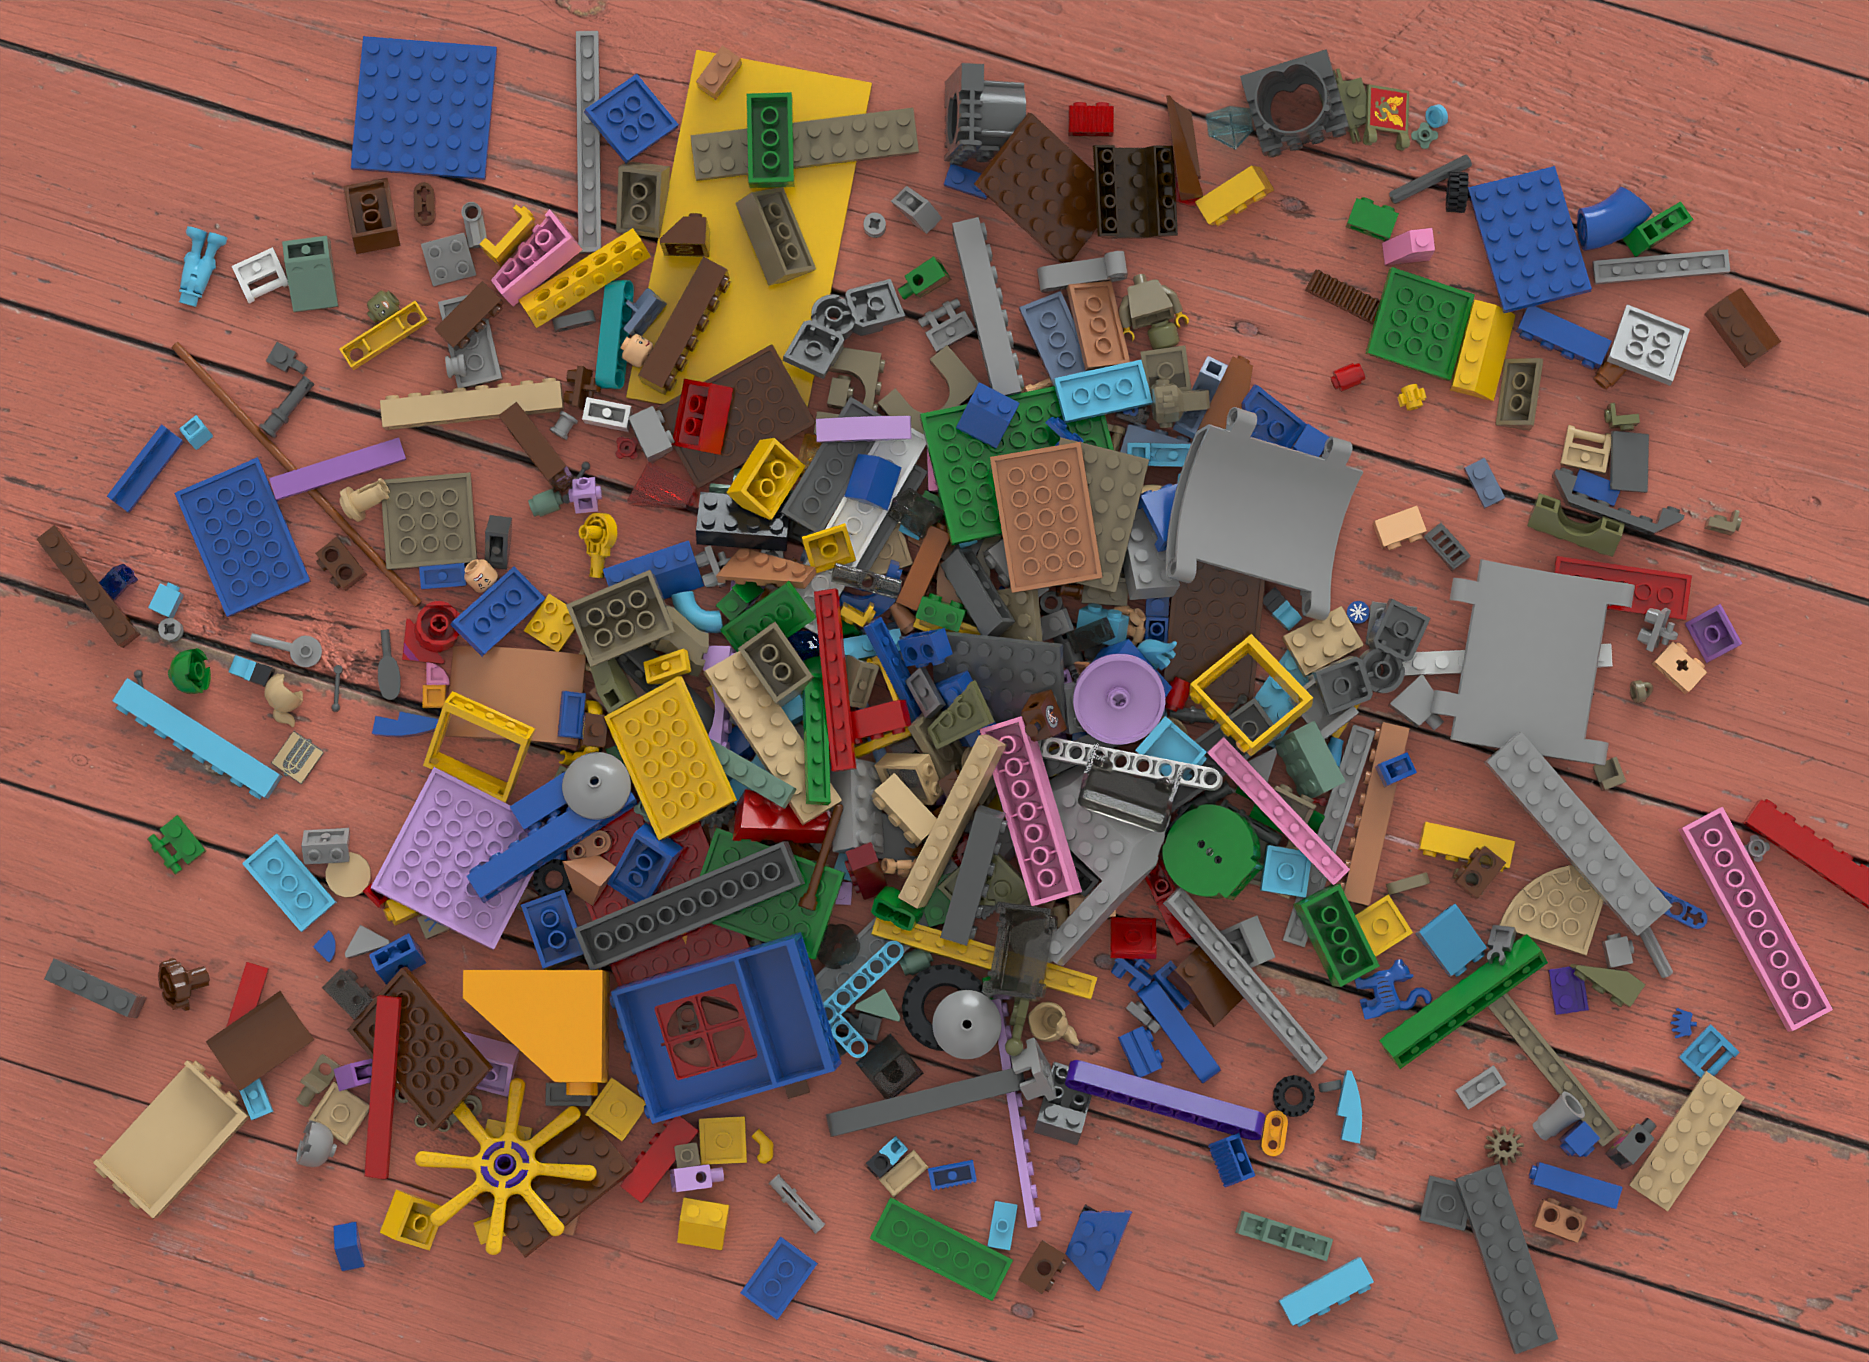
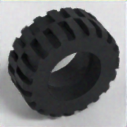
M933 965L919 972L910 981L903 996L902 1013L907 1029L918 1042L936 1051L944 1050L937 1043L933 1033V1025L927 1020L924 1013V1003L928 994L935 988L950 986L959 991L972 990L987 996L981 981L972 972L958 965ZM965 1020L962 1023L965 1029H969L972 1025L969 1020Z

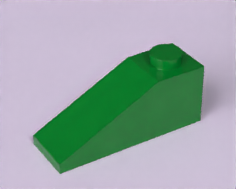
M1679 202L1636 227L1623 240L1633 255L1637 257L1694 219L1682 202Z

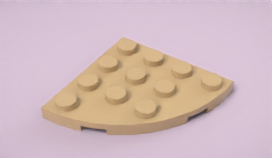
M1573 865L1565 866L1547 872L1526 885L1508 905L1499 925L1515 927L1518 934L1524 936L1528 934L1530 938L1586 956L1604 901Z

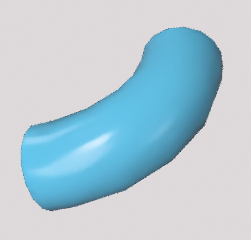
M693 591L671 595L674 608L698 630H703L707 633H721L720 629L723 627L720 610L706 611L701 609L696 603Z

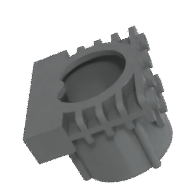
M1327 49L1240 76L1264 156L1268 155L1269 158L1281 155V151L1287 149L1296 151L1303 148V144L1310 142L1313 145L1324 142L1326 137L1332 135L1333 138L1346 135V131L1350 130ZM1303 84L1314 87L1320 93L1324 102L1322 111L1317 119L1309 126L1297 131L1280 130L1275 125L1271 115V104L1275 95L1280 91L1294 92Z
M961 63L945 81L944 108H947L945 116L946 142L944 143V148H947L949 152L944 156V161L950 162V165L958 166L963 165V162H966L969 158H974L976 162L983 163L993 159L1026 116L1024 83L984 80V64Z

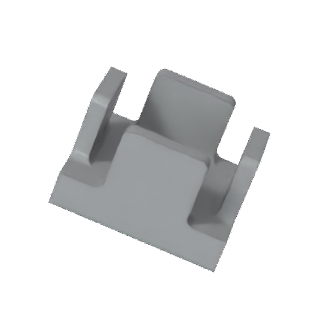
M1035 1038L1026 1040L1027 1048L1023 1049L1021 1054L1011 1056L1015 1074L1032 1069L1033 1077L1027 1078L1025 1082L1019 1084L1022 1093L1027 1100L1043 1095L1046 1096L1048 1101L1057 1099L1050 1063Z

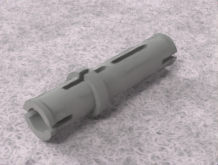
M780 1174L768 1183L782 1197L781 1201L783 1203L786 1202L815 1234L825 1225L796 1193L797 1190L795 1188L792 1189L782 1179Z

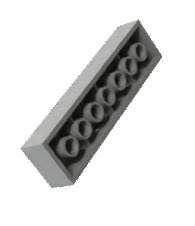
M979 217L952 223L953 237L990 388L1005 396L1019 394L1024 391L1025 387L1022 374L1017 375L1016 371L1019 370L1017 354L1011 351V348H1014V341L1011 331L1007 332L1006 330L1009 322L1006 309L1001 310L1000 306L1003 305L1001 288H996L995 285L998 283L997 271L995 266L990 265L993 257L990 244L985 245V240H987L985 223H980Z

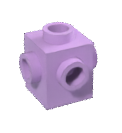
M595 477L573 479V489H569L570 503L574 502L575 513L597 512L598 499H602L601 486H596Z

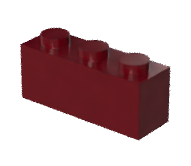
M871 842L846 851L848 860L844 861L856 893H861L864 900L877 896L885 886H888Z

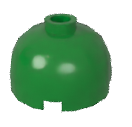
M198 648L179 652L172 659L170 669L168 670V677L179 691L186 694L203 693V690L209 688L211 671L210 667L205 668L204 660L208 659L204 652Z

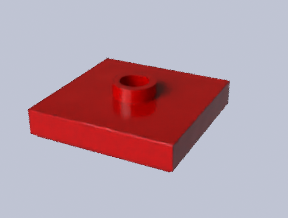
M1111 917L1110 958L1156 959V918Z

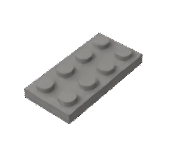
M468 295L438 302L442 321ZM489 319L485 322L487 325L481 332H475L469 338L471 341L465 348H459L455 351L448 344L451 358L457 357L459 354H464L467 376L455 375L458 388H469L503 380Z

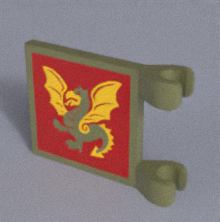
M1368 84L1363 144L1370 146L1372 143H1376L1377 130L1398 134L1395 147L1400 151L1405 150V148L1410 146L1408 136L1409 91Z

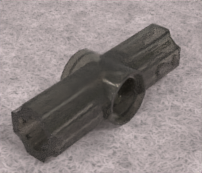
M835 563L830 582L855 588L862 592H870L897 599L902 580L877 574L869 570L865 571ZM863 575L870 576L872 580L870 587H864L861 584V577Z

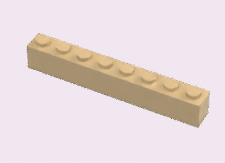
M546 378L542 380L543 383H533V381L528 380L521 381L520 385L511 386V383L498 384L497 388H489L487 385L476 386L475 390L466 391V388L453 389L452 393L436 390L431 391L430 395L422 396L421 393H411L406 398H399L398 395L386 396V400H380L382 427L386 431L500 418L499 414L515 402H518L527 415L564 411L562 384L560 381H556V378Z
M988 734L978 736L898 898L917 909L927 905L1007 746L1006 744Z

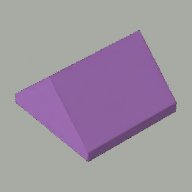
M1721 604L1685 623L1706 663L1742 644Z

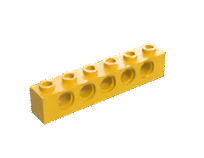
M632 228L518 300L535 327L538 328L651 256L642 240Z

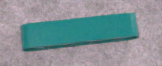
M613 280L605 285L595 375L596 385L601 387V389H621L625 383L627 361L622 358L624 350L620 349L626 337L629 338L630 336L623 329L632 317V308L626 304L627 300L633 302L634 286L630 280Z

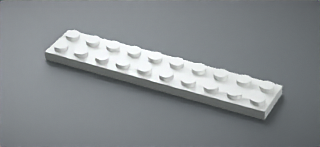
M911 428L912 439L875 441L868 455L881 457L902 467L888 511L927 445L924 434ZM843 497L825 529L846 524L856 561L817 573L805 589L795 588L815 616L814 592L836 588L839 591L840 597L888 511ZM807 560L805 565L810 566L809 561ZM815 618L804 628L818 635L817 618Z

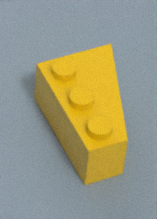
M1251 165L1195 201L1209 225L1216 224L1220 226L1229 220V216L1234 213H1241L1248 208V205L1258 202L1274 191V188L1262 168Z

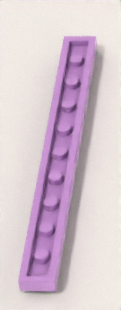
M994 999L992 1001L1000 1013L1002 1024L998 1039L1002 1070L1013 1068L1011 1055L1005 1050L1007 1040L1012 1038L1011 1026H1007L1005 1018L1009 1016L1007 1002L1003 1003V999ZM1015 1091L1006 1095L1027 1227L1030 1228L1039 1226L1038 1221H1042L1040 1207L1035 1206L1034 1198H1038L1036 1184L1032 1185L1031 1176L1034 1175V1167L1032 1162H1028L1027 1153L1031 1152L1029 1139H1025L1023 1131L1027 1130L1026 1118L1021 1116L1020 1107H1023V1098L1021 1093L1018 1094Z

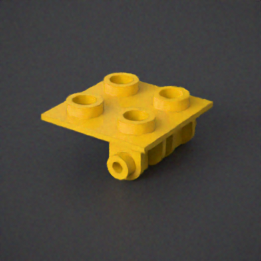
M548 594L524 629V632L550 647L551 650L560 652L571 634H573L575 626L566 604Z

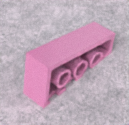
M550 209L545 214V220L540 225L537 224L532 230L533 234L526 243L522 242L519 245L517 254L513 258H509L491 279L502 296L513 307L519 302L518 299L537 288L583 250L564 224Z

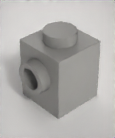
M1620 933L1608 935L1607 940L1602 941L1607 968L1633 963L1631 954H1634V947L1632 941H1628L1627 936L1621 937Z

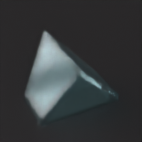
M1228 106L1206 114L1209 137L1235 150L1253 131L1250 108Z

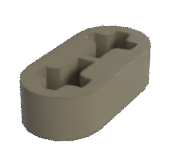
M1426 872L1388 883L1386 887L1388 894L1392 895L1430 884V880Z

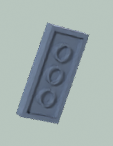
M1061 291L1019 307L1021 316L1053 386L1054 378L1086 372L1074 319Z

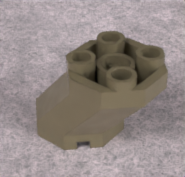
M666 605L676 633L649 643L648 647L662 651L665 655L684 648L688 651L691 672L687 674L698 677L705 664V660L702 658L703 654L708 652L709 633L698 630L675 608Z

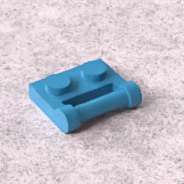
M1709 1024L1678 1058L1700 1079L1704 1074L1701 1067L1721 1046L1726 1051L1707 1070L1713 1076L1732 1057L1735 1058L1740 1052Z

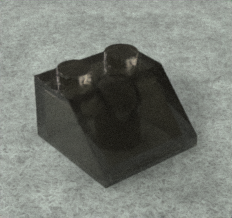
M891 1033L856 1062L858 1067L885 1099L896 1097L924 1074Z

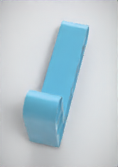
M890 941L885 944L823 1003L824 1007H828L833 1011L832 1019L828 1020L833 1037L855 1058L865 1056L868 1051V1043L844 1018L842 1013L901 959L904 949L897 941ZM892 944L900 948V954L896 958H892L887 954V948ZM874 960H879L883 963L884 968L882 972L876 974L871 971L870 965ZM855 977H865L867 981L865 988L857 989L854 986ZM847 992L850 996L849 1003L846 1005L838 1003V993ZM839 1024H845L849 1028L847 1036L839 1037L836 1034V1027ZM861 1041L864 1044L865 1049L861 1054H855L852 1051L851 1046L853 1042Z

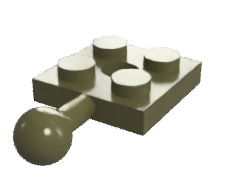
M1028 975L1025 976L1024 983L1019 982L1009 1024L1014 1027L1012 1038L1007 1040L1005 1044V1050L1011 1056H1017L1023 1051V1043L1020 1039L1035 978Z

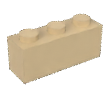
M894 773L874 790L871 797L875 806L880 810L883 809L889 815L888 819L896 827L899 826L904 831L905 838L910 843H915L918 847L928 838L937 819Z

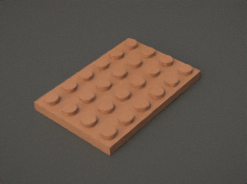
M1081 442L990 457L1012 593L1103 578Z

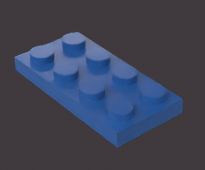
M514 566L454 619L450 625L483 657L546 598Z

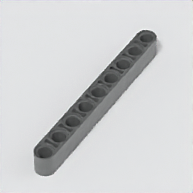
M1013 1068L826 1114L830 1137L1021 1090L1019 1084L1025 1082L1023 1072L1015 1074Z

